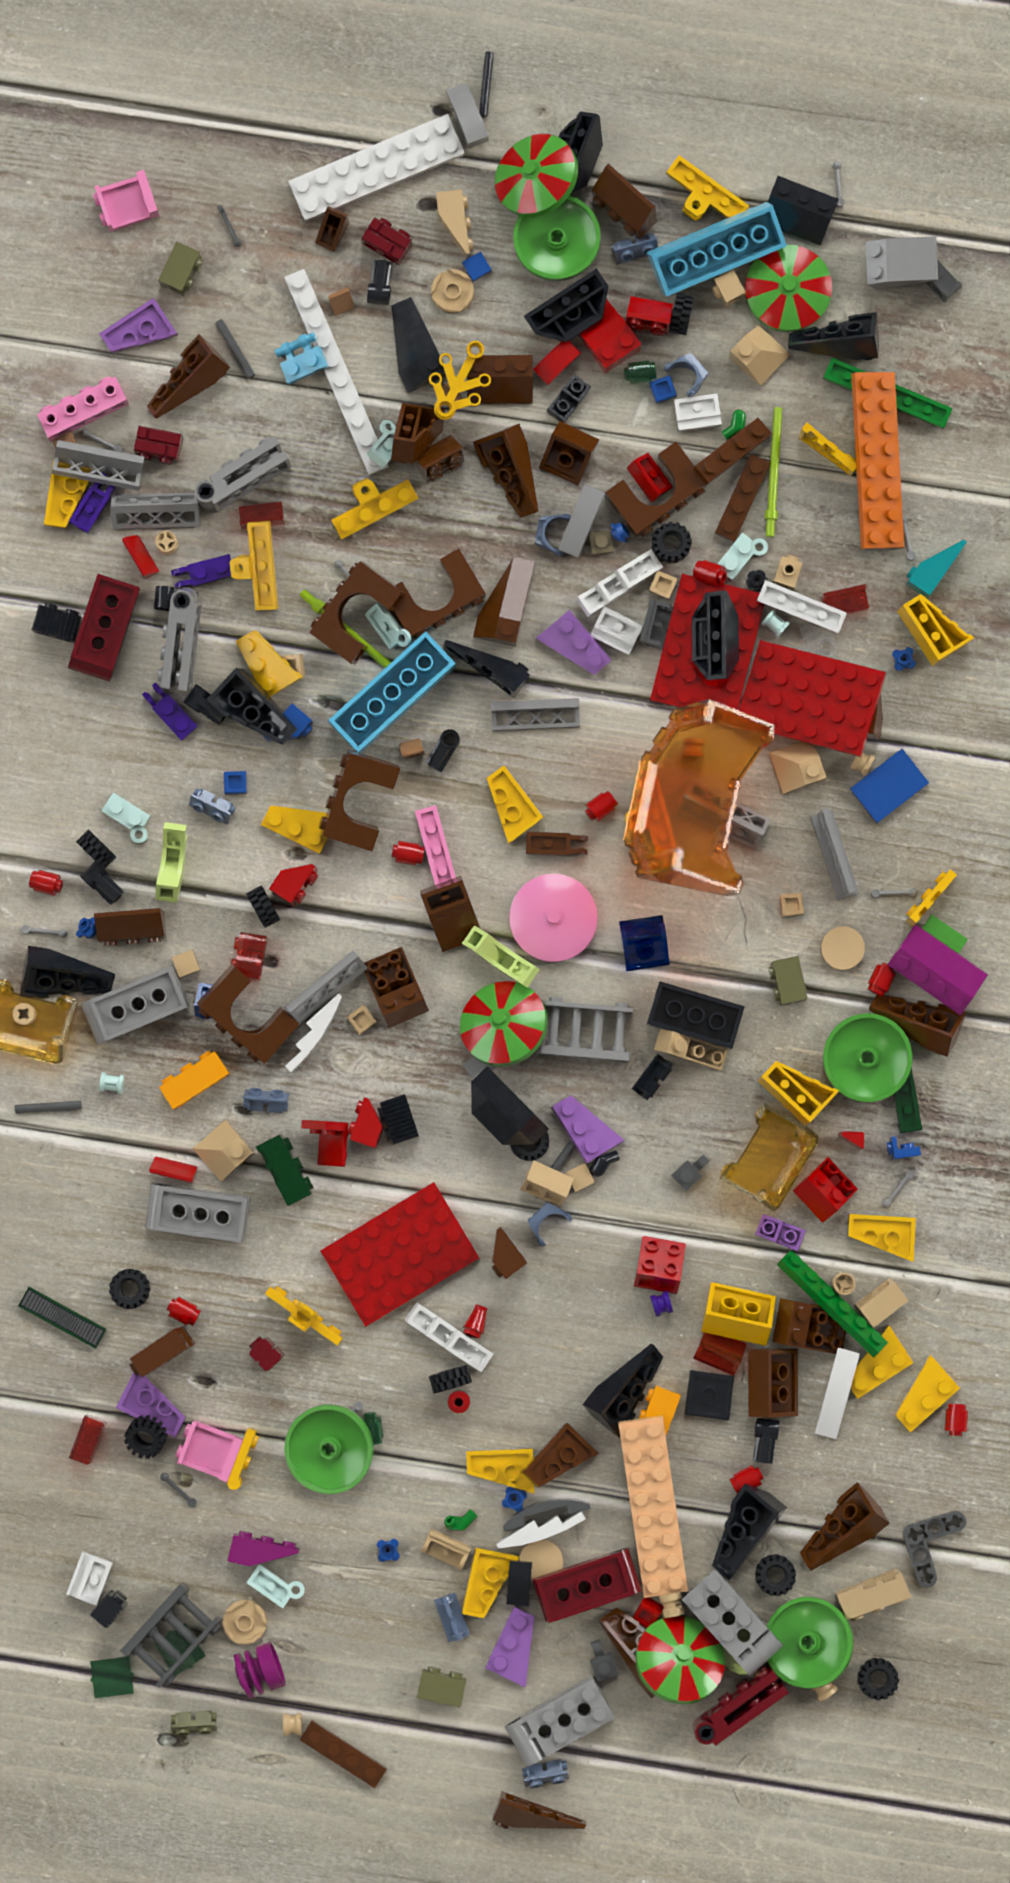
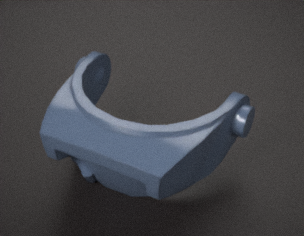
M692 353L681 356L664 366L666 372L677 367H685L697 375L694 386L686 393V396L690 398L699 391L709 374Z
M563 513V515L539 517L535 545L555 553L556 556L564 555L565 552L549 545L545 538V532L548 525L556 520L569 521L571 516Z
M548 1202L531 1218L527 1219L538 1239L536 1242L543 1247L546 1244L539 1236V1225L544 1218L552 1214H560L569 1222L572 1221V1216L568 1212L566 1213L564 1210Z

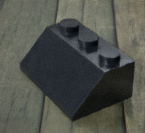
M777 176L768 203L773 205L782 231L821 246L839 199Z

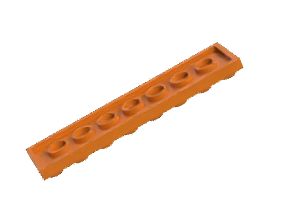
M855 372L851 374L861 549L903 548L904 532L895 372Z

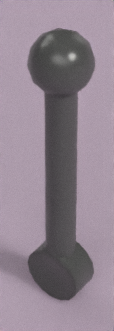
M222 205L218 206V210L234 239V246H241L242 241L237 238Z
M167 1473L160 1475L162 1481H166L188 1501L189 1507L196 1506V1499L190 1498L169 1479Z

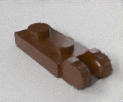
M527 832L526 854L587 855L588 850L584 848L570 849V841L585 842L588 841V836L571 835V833Z

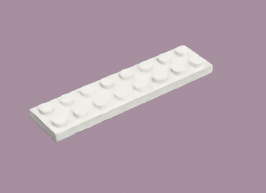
M446 114L288 181L305 222L324 215L328 206L337 210L465 155V152L449 115Z

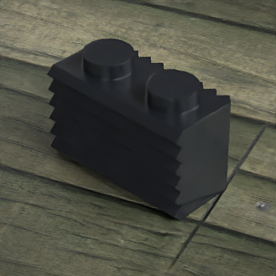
M45 603V606L38 605L31 630L34 633L75 644L83 620L78 615L79 612L72 609H66L64 612L58 610V606L50 603Z
M405 1094L380 1102L381 1107L377 1108L381 1121L386 1120L388 1128L384 1129L388 1142L393 1141L395 1145L419 1137Z
M111 1590L92 1611L91 1617L104 1628H108L128 1606L126 1602L127 1597L119 1590L116 1592Z

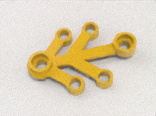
M471 341L467 345L466 352L468 356L457 377L451 364V355L448 353L440 355L439 363L444 368L450 387L447 396H445L441 385L442 376L437 372L429 376V383L433 386L438 400L434 405V413L441 420L451 419L458 409L468 406L477 407L481 403V397L477 393L470 394L468 398L454 401L458 393L480 386L485 388L491 383V377L486 373L481 374L478 378L465 381L475 359L481 358L484 353V346L479 341ZM477 347L479 353L474 355L471 353V349ZM442 357H449L450 362L447 364L442 363ZM433 376H438L440 381L438 383H433L431 381V378ZM482 377H487L489 382L487 384H482L480 379ZM472 396L478 397L479 401L478 403L473 404L471 403L470 398ZM442 406H448L449 411L447 413H443L441 411Z

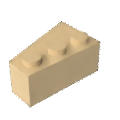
M898 1568L835 1592L843 1614L847 1620L851 1619V1621L863 1618V1614L868 1612L876 1613L885 1609L886 1606L899 1604L906 1599L912 1598L902 1572Z

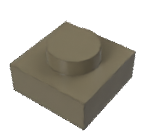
M611 530L589 533L592 556L614 553Z

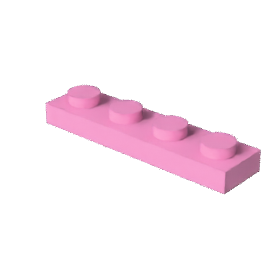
M436 805L415 811L435 885L456 878Z

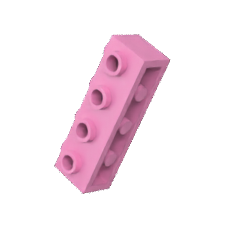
M111 376L103 378L99 381L100 384L94 387L87 386L79 391L80 394L74 397L71 395L66 396L60 400L59 404L55 406L48 405L40 410L41 413H38L37 416L50 442L66 432H73L129 405L116 376L113 378Z

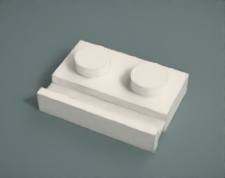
M717 393L674 400L678 432L722 426Z
M604 606L591 632V636L629 655L643 625Z
M83 1551L66 1594L97 1606L113 1562Z

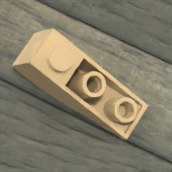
M462 189L436 192L439 220L466 259L470 258V252L474 250L472 238L468 239L467 231L471 230L470 217H465L464 210L468 209L467 196H463Z
M660 1029L654 1048L656 1051L721 1071L728 1050L664 1029Z

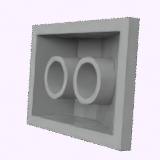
M937 237L886 238L866 242L867 285L877 290L937 281Z

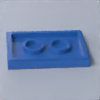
M900 749L851 787L850 790L877 824L929 784V782L906 752Z

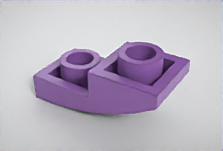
M763 1214L755 1235L799 1252L806 1230Z

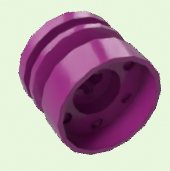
M271 1641L256 1646V1658L253 1657L249 1650L244 1651L246 1661L241 1653L234 1655L238 1681L249 1699L256 1697L254 1687L259 1695L264 1694L263 1683L265 1682L271 1691L286 1686L282 1666Z

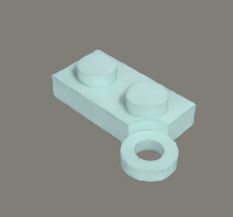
M389 420L381 422L380 430L383 435L366 453L381 468H384L392 456L396 426Z
M742 533L718 564L725 567L727 578L733 581L753 555L763 556L766 554L768 544L764 539L760 538L753 541ZM758 543L762 544L763 550L757 551L755 545Z
M379 602L364 614L389 650L397 645L405 647L411 643L410 633L406 629H402L390 611ZM402 635H404L405 641L402 640Z
M112 793L102 812L131 830L130 837L133 842L137 844L145 842L148 833L144 827L151 816L117 794ZM137 831H142L143 837L137 839L135 837V833Z
M261 1564L258 1565L247 1581V1584L281 1608H284L290 1598L299 1599L305 1592V1587L301 1582L293 1581L288 1584ZM293 1586H298L300 1588V1592L298 1594H294L292 1592Z

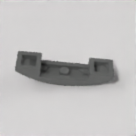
M572 1498L540 1501L514 1514L504 1523L503 1529L507 1531L526 1526L525 1516L567 1506L569 1514L591 1509L589 1502Z

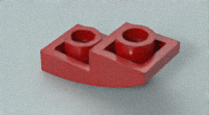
M570 341L567 343L560 342L533 370L547 385H550L564 369H567L577 359L581 352Z

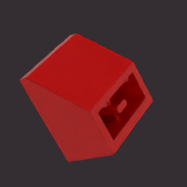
M630 296L626 323L634 332L646 330L651 331L650 333L656 336L668 334L673 304Z
M313 864L281 870L269 890L293 907L296 903L300 905L306 896L305 889L308 884L312 886L319 875L316 873L318 870Z
M364 1097L363 1101H358L355 1110L358 1116L356 1122L351 1121L348 1134L351 1135L350 1140L377 1149L384 1127L371 1100Z
M827 1157L792 1191L824 1223L847 1202L858 1188Z

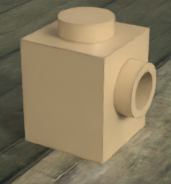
M734 270L717 275L716 279H714L712 291L716 299H721L724 307L745 297L746 292Z
M791 555L782 556L773 583L794 591L802 567V562H799V558Z

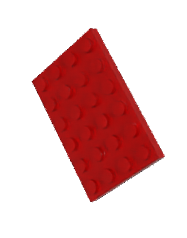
M682 573L650 701L735 722L764 604L757 602L760 593L727 584L715 587L698 581L694 576ZM725 590L728 592L738 614L739 660L728 679L709 681L706 680L692 662V616L704 599L703 596L706 592Z
M760 640L735 724L862 757L886 672Z
M435 1182L320 1250L365 1327L480 1258Z

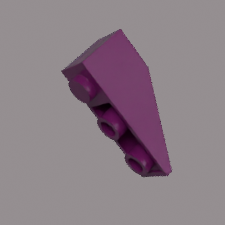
M240 1530L239 1534L235 1533L233 1535L227 1561L252 1566L298 1554L300 1548L295 1547L296 1543L290 1541H283L280 1544L274 1542L272 1537L262 1535L261 1539L252 1537L253 1533Z

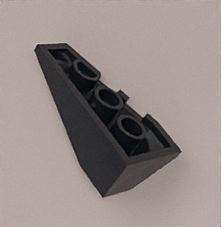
M412 297L392 305L398 373L407 393H410L430 384L429 376L432 373L437 372L442 378L446 374L443 366L439 363L440 354ZM438 376L431 378L432 382L439 380Z
M877 312L848 316V321L838 324L836 321H831L824 328L819 329L814 326L789 334L788 349L851 360H872L879 356Z
M449 640L444 642L445 648L513 698L516 697L530 678V674L527 673L529 669L520 662L516 665L512 661Z
M235 668L207 699L221 715L281 745L297 730L296 726L245 669Z
M28 946L23 967L20 995L43 999L49 998V995L62 994V997L70 996V993L82 992L84 995L108 993L112 990L115 974L52 949Z
M653 1344L648 1345L599 1384L582 1405L593 1418L620 1438L618 1422L634 1420L636 1405L638 1401H643L645 1397L643 1391L647 1383L653 1380L663 1356Z
M747 1483L744 1484L731 1503L728 1520L725 1522L723 1536L719 1542L712 1564L728 1580L734 1576L787 1509L771 1493Z

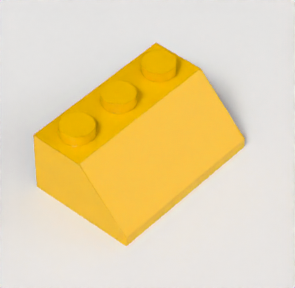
M711 1282L701 1332L766 1346L772 1328L776 1296Z

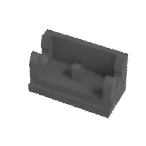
M937 259L938 280L926 282V284L945 303L963 285Z
M650 598L639 644L663 650L673 610L671 604Z

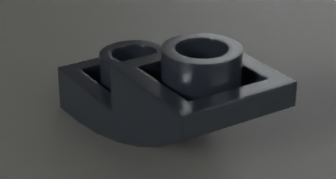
M573 374L546 412L559 422L566 423L587 395L591 386Z
M510 1560L507 1605L529 1606L532 1562Z

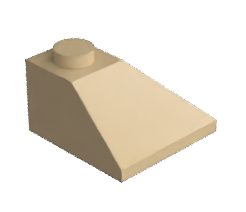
M759 325L746 334L729 354V358L760 387L790 356V353Z
M800 742L769 752L783 794L823 782L827 778L814 745Z
M227 1120L223 1121L193 1148L221 1182L255 1153Z

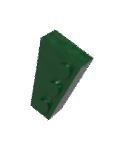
M279 1134L256 1146L287 1206L312 1195L311 1189L314 1187L308 1176L304 1178L301 1172L304 1167L299 1157H293L290 1150L294 1148L288 1137L284 1138L283 1135Z

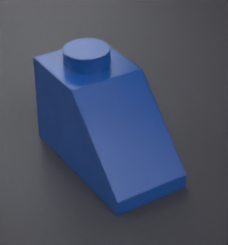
M292 703L284 714L296 726L297 730L288 740H299L301 736L305 738L312 731L313 727L311 725L313 721ZM263 736L268 742L273 741V740H271V739H269V738Z

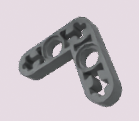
M955 1510L908 1524L903 1529V1538L917 1582L922 1587H932L937 1581V1574L926 1541L961 1531L966 1525V1518L961 1512ZM953 1515L961 1518L962 1521L958 1522V1527L950 1524L947 1525L949 1530L945 1531L942 1518H945L946 1522L952 1521ZM933 1521L939 1522L941 1526L940 1531L936 1534H932L928 1530L929 1524ZM924 1524V1531L928 1535L927 1537H924L923 1533L917 1534L915 1540L907 1537L911 1528L919 1531L922 1530L920 1525ZM918 1549H922L926 1553V1558L922 1562L915 1561L913 1556L914 1552ZM930 1564L929 1567H925L927 1573L932 1574V1577L929 1578V1583L921 1580L920 1577H923L924 1574L921 1568L917 1570V1566Z

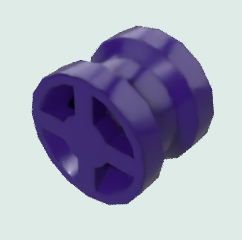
M667 1291L662 1292L659 1296H650L656 1317L661 1316L664 1312H673Z

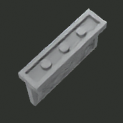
M828 807L824 808L819 814L813 815L810 818L836 898L840 900L859 894L833 811L829 810Z

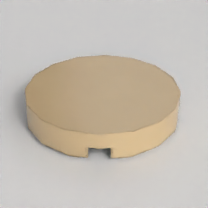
M455 269L441 272L432 282V300L443 312L451 314L462 312L468 308L474 297V287L470 277L464 272Z
M847 926L836 927L830 930L823 937L821 943L823 959L830 967L837 970H849L857 966L865 952V944L861 935L855 929Z
M547 1539L526 1544L519 1555V1561L532 1562L531 1582H533V1578L563 1568L561 1550L555 1543Z
M242 1599L234 1602L227 1608L223 1616L222 1626L225 1634L231 1641L241 1645L255 1643L262 1637L267 1627V1617L265 1611L258 1603Z

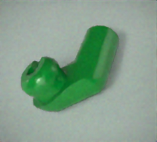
M740 409L733 412L731 425L722 431L727 440L745 428V412Z
M469 1509L463 1517L447 1516L444 1524L449 1530L464 1531L478 1515Z

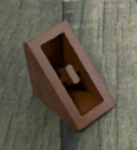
M328 206L315 243L335 252L349 225L348 215Z

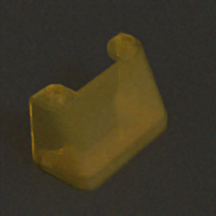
M0 979V1050L50 1063H62L75 1018L78 1000L64 995L58 997L56 1003L34 997L21 996L18 993H14V989L9 981ZM20 1003L30 1004L36 1010V1020L27 1026L18 1024L12 1015L15 1006Z
M764 1102L762 1107L758 1108L755 1113L756 1124L758 1125L757 1130L738 1162L726 1164L721 1170L719 1179L768 1209L775 1211L781 1206L812 1154L819 1136L806 1125Z

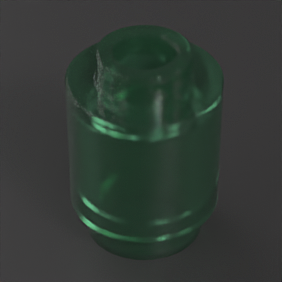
M645 360L627 363V368H624L625 381H629L630 385L651 382L652 379H656L654 361L649 362Z
M376 1412L363 1413L361 1419L365 1422L371 1433L373 1445L381 1444L384 1437L381 1415H376Z

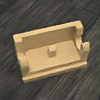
M534 1160L527 1171L520 1190L560 1208L568 1196L574 1178Z
M888 1278L857 1302L855 1306L874 1328L909 1300L891 1278Z
M431 1528L421 1552L462 1570L472 1547Z

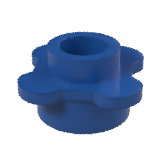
M623 522L612 523L611 534L614 539L621 543H626V538L630 537Z
M907 647L905 650L899 651L896 649L893 651L892 657L895 658L894 667L896 670L901 671L908 667L910 669L915 667L916 662L913 660L912 654L914 651L912 648Z
M84 917L80 920L79 930L76 932L77 937L81 938L84 936L90 939L97 934L94 917L91 919Z
M513 1487L506 1488V1497L502 1500V1505L504 1508L510 1507L519 1512L523 1509V1500L526 1499L527 1494L524 1490L518 1491Z
M379 1540L377 1542L379 1561L385 1562L391 1559L397 1561L400 1554L397 1552L398 1540Z

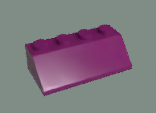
M917 924L913 926L887 964L959 1015L966 1009L988 976L986 972Z

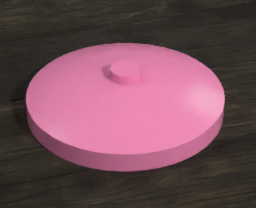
M561 874L541 875L527 882L514 897L509 917L513 937L522 950L530 956L546 962L566 961L580 954L591 942L596 931L598 918L596 905L589 891L577 880Z

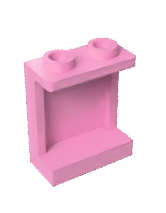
M144 170L136 172V177L102 188L99 185L95 186L96 193L93 194L96 206L101 205L103 211L102 214H99L103 227L108 226L110 232L159 217Z
M196 1420L192 1424H187L183 1436L187 1437L184 1446L180 1444L175 1457L179 1458L177 1464L189 1466L218 1477L219 1480L228 1482L244 1438Z

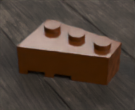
M402 403L393 438L391 461L413 464L443 432L444 420L439 419L435 415L434 407Z

